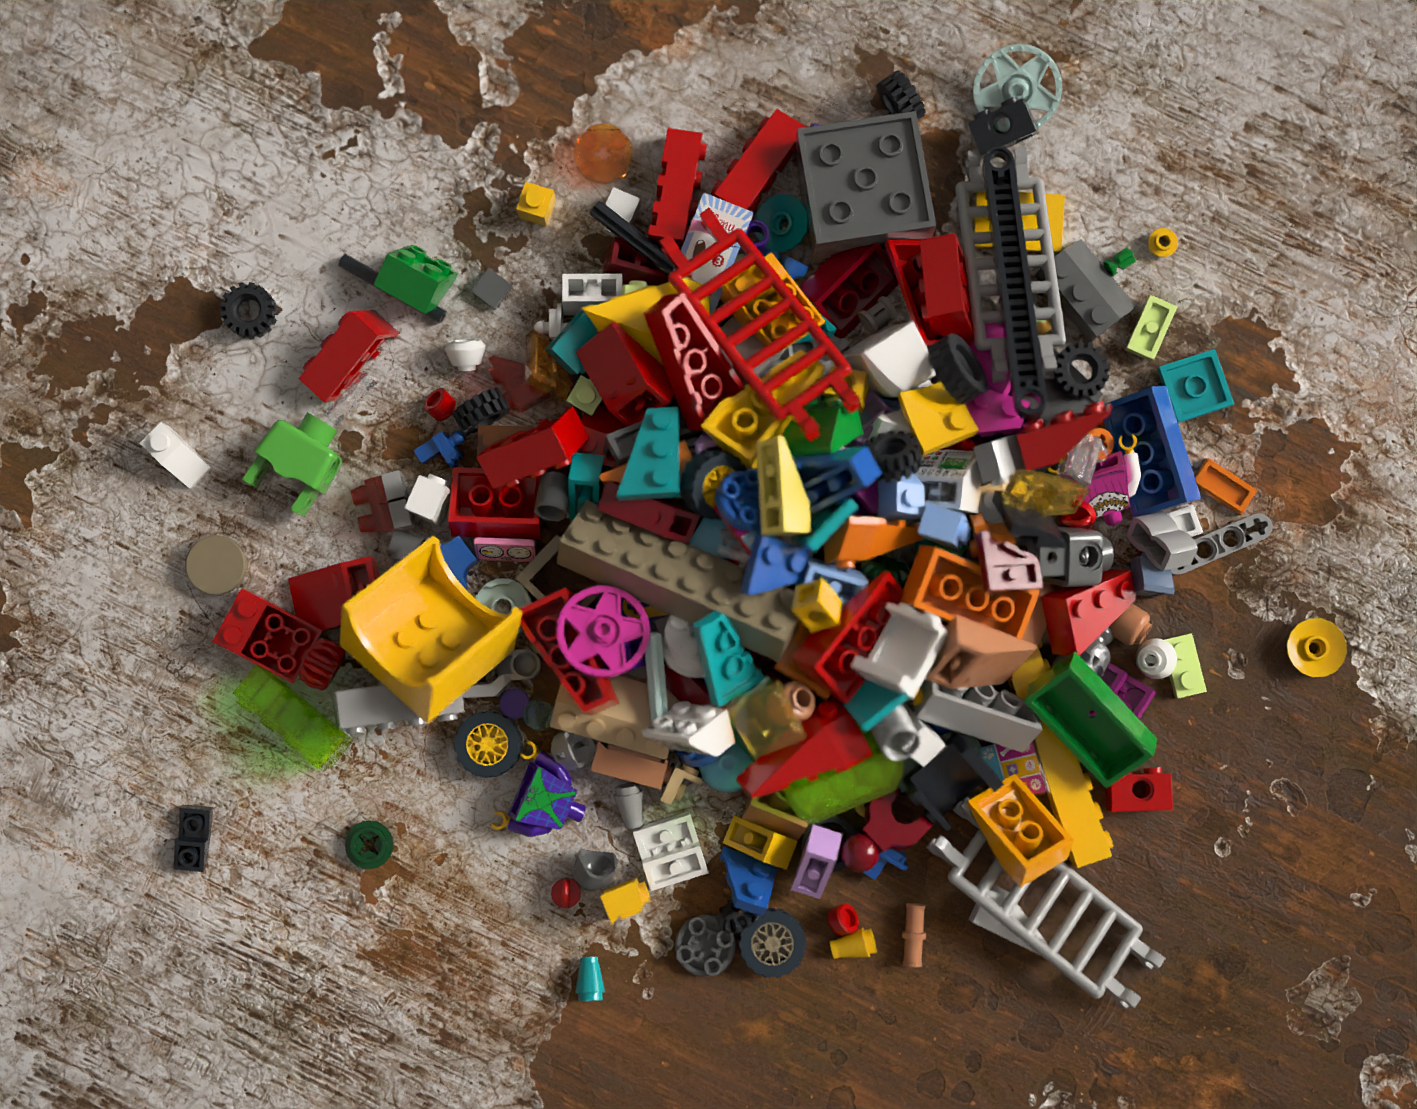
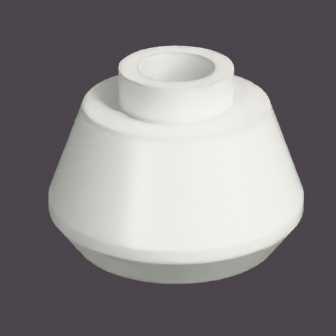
M477 338L455 339L447 343L445 351L451 364L458 366V371H472L482 361L485 344L481 339Z
M1158 638L1149 639L1138 648L1136 664L1141 673L1146 677L1162 679L1174 671L1177 664V655L1173 646L1167 641Z

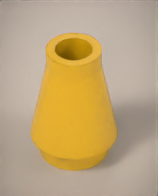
M862 927L854 933L830 941L834 959L870 957V954L877 953L872 929L864 930Z

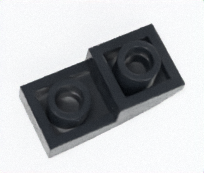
M184 804L180 807L179 833L174 846V870L205 871L210 844L213 807Z

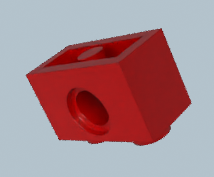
M1162 767L1143 768L1144 773L1132 774L1131 771L1107 789L1105 788L1106 811L1173 810L1172 773H1162ZM1141 781L1145 786V791L1141 797L1137 798L1132 792V787L1135 782Z

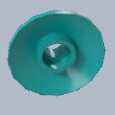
M779 194L770 197L760 206L755 215V220L761 221L768 228L769 243L766 249L780 253L793 250L802 242L807 234L809 224L806 207L799 199L792 195ZM788 221L789 225L787 229L783 230V223ZM755 232L758 241H762L763 235Z

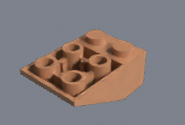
M956 615L944 628L949 634L930 666L925 679L950 689L1003 684L1037 647L1029 642Z

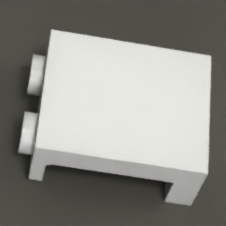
M888 602L885 609L891 614V617L867 659L856 655L851 667L864 679L913 698L949 633L940 625L941 619L934 614L924 612L922 615L905 603H900L898 606Z

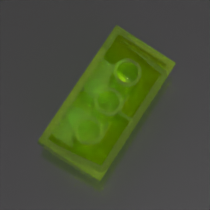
M855 722L872 750L873 756L843 772L836 773V770L833 769L818 774L819 779L810 782L808 778L793 781L789 788L783 789L782 792L799 818L809 824H815L896 790L902 777L904 759L899 761L886 758L872 730L870 729L865 732L860 724Z

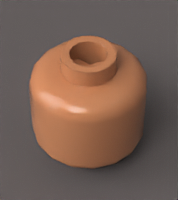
M1132 603L1109 627L1114 638L1125 645L1132 646L1135 643L1140 645L1151 630L1152 624L1149 623L1150 615Z
M793 681L777 687L771 693L769 708L771 714L778 722L791 725L807 719L813 713L815 699L807 685L802 682Z

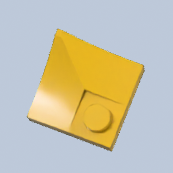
M941 382L915 390L903 391L898 395L908 428L913 437L916 436L918 439L922 457L972 437L979 430L965 404L957 402L956 399L952 398Z

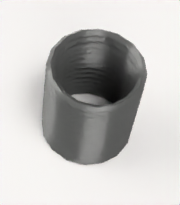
M547 472L541 475L534 510L542 519L559 521L567 516L569 477L565 474Z

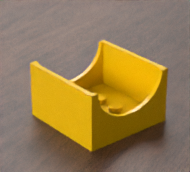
M433 535L343 605L340 646L428 724L514 651L522 612L515 607L509 614L499 613L475 599L450 571L441 553L440 541Z

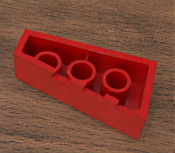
M685 294L664 295L643 314L688 430H703L701 426L719 403L728 397L732 398L745 389V386Z

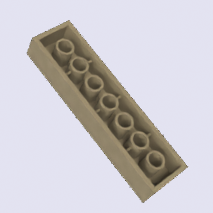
M586 500L559 541L558 565L606 586L622 589L637 600L692 624L714 611L721 612L726 616L740 638L739 643L741 646L780 662L801 623V620L792 611L795 590L782 586L755 595L742 594L741 589L746 569L685 542L658 535L597 510L598 504Z

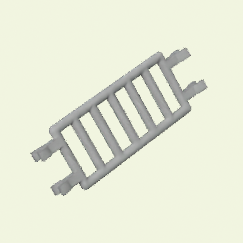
M1015 147L1014 163L1018 190H1033L1034 203L1020 204L1022 216L1036 215L1038 229H1024L1025 241L1040 240L1042 255H1027L1029 267L1044 268L1045 281L1031 282L1032 294L1047 293L1049 307L1035 308L1036 320H1051L1053 334L1038 335L1044 379H1053L1054 371L1057 370L1053 346L1064 345L1066 337L1044 183L1040 177L1029 178L1026 147ZM968 150V160L965 161L968 181L958 182L955 189L974 342L977 350H990L992 381L1004 382L1006 380L1005 374L1008 373L1004 349H1006L1004 346L1005 337L986 338L985 323H1001L1002 315H1000V310L983 311L981 297L999 296L997 292L998 284L979 285L978 270H994L995 262H993V258L976 259L974 245L992 243L991 231L973 233L971 222L973 218H988L987 206L970 207L968 193L986 192L981 175L979 150Z
M967 797L964 801L961 800L956 804L953 811L970 821L979 830L962 854L953 848L950 842L942 835L937 839L933 838L926 847L934 855L941 857L953 867L948 874V880L1091 997L1099 999L1106 991L1123 1009H1127L1128 1006L1135 1008L1141 997L1114 979L1129 952L1132 953L1148 970H1151L1153 966L1160 968L1166 959L1138 939L1143 931L1142 926L1064 862L1053 867L1058 873L1023 926L1010 913L1031 882L1021 888L1015 883L1001 906H999L986 895L1004 869L997 858L977 887L962 876L985 843L986 838L967 806V802L970 799ZM1070 882L1082 893L1047 945L1034 932L1066 883ZM1092 900L1105 912L1072 964H1070L1058 954V951ZM1116 920L1128 932L1094 983L1081 972L1113 921Z

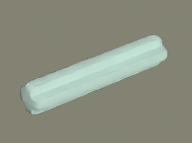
M658 632L650 633L649 643L645 651L650 718L652 723L654 719L668 712L662 635Z

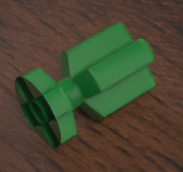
M1125 248L1113 256L1114 262L1107 259L1103 264L1113 277L1117 274L1116 268L1124 270L1134 264L1136 259L1133 256L1132 250Z

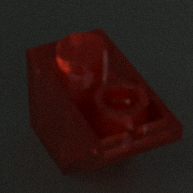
M494 355L488 358L492 364L488 371L496 384L502 382L507 392L503 393V396L510 409L517 407L520 414L551 397L534 366Z

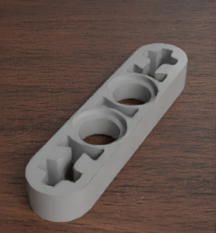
M1253 514L1194 539L1196 545L1200 542H1205L1210 546L1211 553L1209 557L1203 559L1195 554L1193 558L1194 565L1182 566L1180 570L1178 568L1171 569L1172 575L1184 574L1267 538L1272 532V521L1265 514ZM1253 520L1256 523L1262 522L1264 526L1260 530L1261 535L1258 531L1245 535L1243 530L1254 525ZM1228 530L1233 531L1238 537V542L1234 547H1228L1223 542V534Z

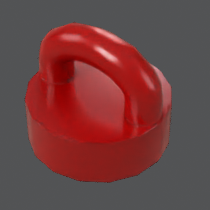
M444 388L431 392L424 402V410L437 421L447 420L456 407L455 399Z
M1074 501L1066 509L1062 523L1066 527L1090 529L1096 520V512L1087 502Z
M561 878L553 885L551 898L554 904L560 908H572L581 898V887L572 878Z
M843 903L829 909L827 915L828 924L836 935H848L857 930L859 919L851 905Z

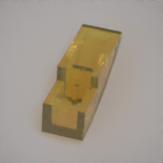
M1017 470L1001 495L1018 510L1036 509L1042 516L1075 514L1090 489L1085 485L1056 475L1037 471Z

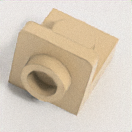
M685 764L682 765L681 769L675 766L660 801L672 805L674 800L680 801L687 786L682 783L683 779L686 778L701 785L703 779L698 777L700 771Z

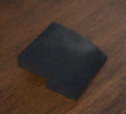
M994 491L992 502L1010 535L1030 536L1036 547L1065 548L1066 541L1046 507L1024 495L1008 491Z

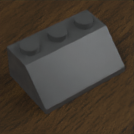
M1082 239L1065 248L1054 257L1061 308L1088 342L1092 343L1137 307ZM1043 267L1035 275L1039 281H1045Z

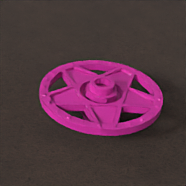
M595 586L582 590L566 603L558 619L557 640L563 656L574 668L593 677L607 678L627 672L640 661L649 643L650 625L644 608L635 597L616 587ZM604 593L595 610L575 605L588 596ZM620 597L635 608L641 620L621 616ZM565 619L580 633L569 650L564 638ZM643 637L638 652L626 663L624 643ZM598 654L610 670L593 669L580 662Z

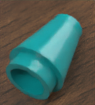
M598 957L580 958L575 994H578V1001L603 1000L602 993L605 992Z

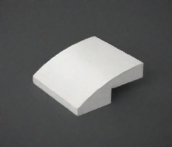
M690 811L632 829L651 891L708 874Z

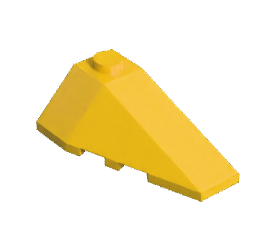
M802 350L796 352L772 368L770 373L760 380L764 383L806 353ZM816 361L771 392L772 396L780 406L784 405L816 383L825 371L826 366ZM746 385L745 389L732 398L728 397L720 402L701 427L724 452L738 457L748 470L758 468L756 442L781 437L793 418L788 416L782 421H777L751 387Z

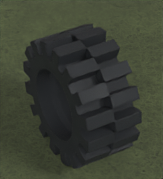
M897 70L876 84L880 101L884 103L883 106L885 110H888L889 115L916 111L917 120L925 116L924 103L920 101L921 97L916 93L915 86L910 84L909 78L905 77L903 72L900 73Z
M244 282L238 283V288L233 285L229 288L232 292L230 294L225 292L223 295L225 302H220V307L223 309V311H220V315L224 319V324L242 338L254 339V336L263 337V332L267 331L269 333L272 330L270 325H275L277 321L274 318L275 315H278V310L275 308V305H277L275 300L262 286H256L252 282H249L248 285ZM247 300L256 301L260 307L259 315L252 321H243L238 314L240 305Z
M1082 341L1074 345L1073 343L1068 345L1056 357L1057 370L1054 371V378L1052 379L1053 383H1057L1055 388L1058 391L1062 390L1065 392L1063 395L1067 398L1073 396L1074 400H1079L1080 398L1084 400L1092 395L1094 396L1106 385L1105 382L1110 376L1108 374L1110 364L1106 363L1108 360L1107 355L1103 356L1100 353L1102 349L1099 346L1095 349L1093 343L1090 342L1083 344ZM1084 360L1090 365L1092 375L1088 381L1078 382L1071 377L1069 368L1073 361Z
M495 387L490 388L488 391H482L479 395L472 396L473 398L470 400L467 399L464 401V404L456 407L457 409L453 411L452 415L462 433L470 435L471 433L478 432V425H492L495 421L500 420L502 416L508 414L511 409L500 389Z
M888 431L889 435L880 433L878 434L879 438L873 436L870 438V442L864 444L882 473L876 478V481L881 482L885 479V483H891L892 479H896V482L902 481L901 477L909 479L911 478V473L916 474L918 468L921 469L919 442L916 436L913 437L911 433L905 435L904 431H899L898 434H894V431Z

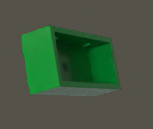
M1075 651L1029 684L1024 702L1106 789L1154 756L1157 738ZM1094 710L1097 714L1090 715L1088 711Z

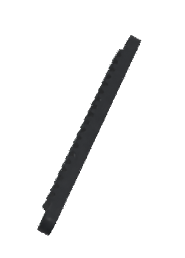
M995 146L985 153L982 168L988 221L990 222L989 231H991L992 252L994 253L993 262H995L996 284L998 283L997 292L999 294V305L1001 306L1000 315H1002L1003 337H1005L1004 346L1006 348L1007 367L1011 383L1010 392H1012L1015 413L1024 420H1035L1042 416L1047 404L1015 163L1013 154L1009 149ZM1001 158L1005 161L1006 166L996 168L992 166L990 160ZM1033 397L1038 401L1039 406L1036 409H1027L1023 406L1022 399Z

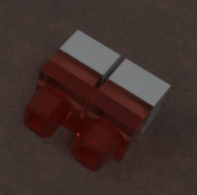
M399 470L364 480L365 485L351 490L354 505L358 507L370 504L372 514L357 517L361 533L377 532L380 535H385L393 531L416 528L413 514L405 509L409 495L404 475Z

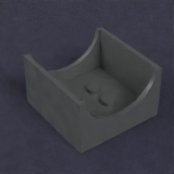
M916 111L797 129L794 155L802 203L807 211L809 224L807 232L813 265L822 264L826 258L834 254L860 246L885 243L887 240H923L932 238L936 228V221Z

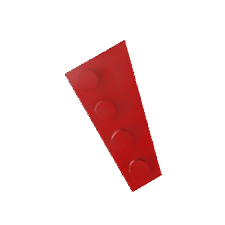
M776 108L771 117L765 116L757 129L759 132L755 138L750 137L742 149L743 155L739 160L737 158L733 159L726 171L727 177L724 181L719 179L716 182L711 195L749 210L754 215L763 196L761 193L767 195L778 176V173L775 171L777 170L782 173L793 156L797 129L806 128V126Z
M667 128L661 168L663 169L662 173L659 174L656 196L658 199L653 204L652 225L649 226L648 239L661 248L663 247L660 244V240L670 234L681 250L689 231L690 217L694 218L698 200H693L695 189L700 190L703 172L698 171L699 161H705L707 143H702L703 133Z
M563 588L520 608L519 610L522 612L520 626L532 644L536 646L544 657L543 659L558 676L560 682L581 711L593 716L619 704L609 677H593L580 672L566 660L560 650L557 640L558 619L566 603L575 595L572 591ZM565 619L564 638L569 650L580 633ZM598 654L580 662L593 669L606 670Z

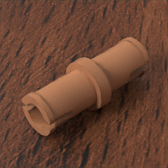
M906 903L905 930L902 931V938L905 939L903 965L922 967L923 940L926 939V932L923 931L925 905Z

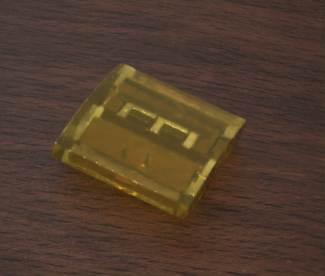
M779 680L755 691L750 690L725 704L751 758L787 747L806 737Z

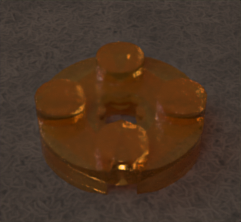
M607 123L592 125L587 128V131L581 137L579 136L575 143L574 157L576 165L584 178L595 183L608 184L622 179L626 176L633 160L631 141L615 125ZM601 147H606L607 152H612V155L607 157V160H601L600 157L595 156L596 152L601 151Z

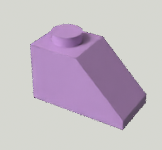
M812 825L791 890L818 899L821 898L836 862L842 837L841 833Z

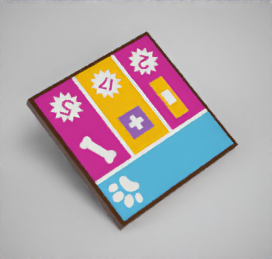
M1035 739L1023 753L995 743L977 747L980 756L1001 781L1016 774L1034 796L1050 792Z

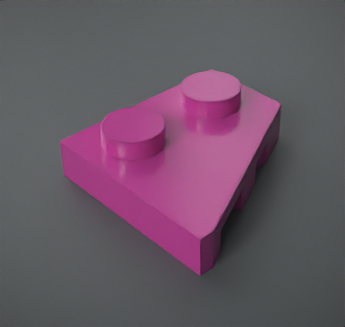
M987 389L986 392L965 403L979 429L977 434H980L981 437L993 436L997 433L1008 435L1020 432L1024 419L1015 413L1012 396ZM1022 400L1023 406L1028 409L1030 402Z

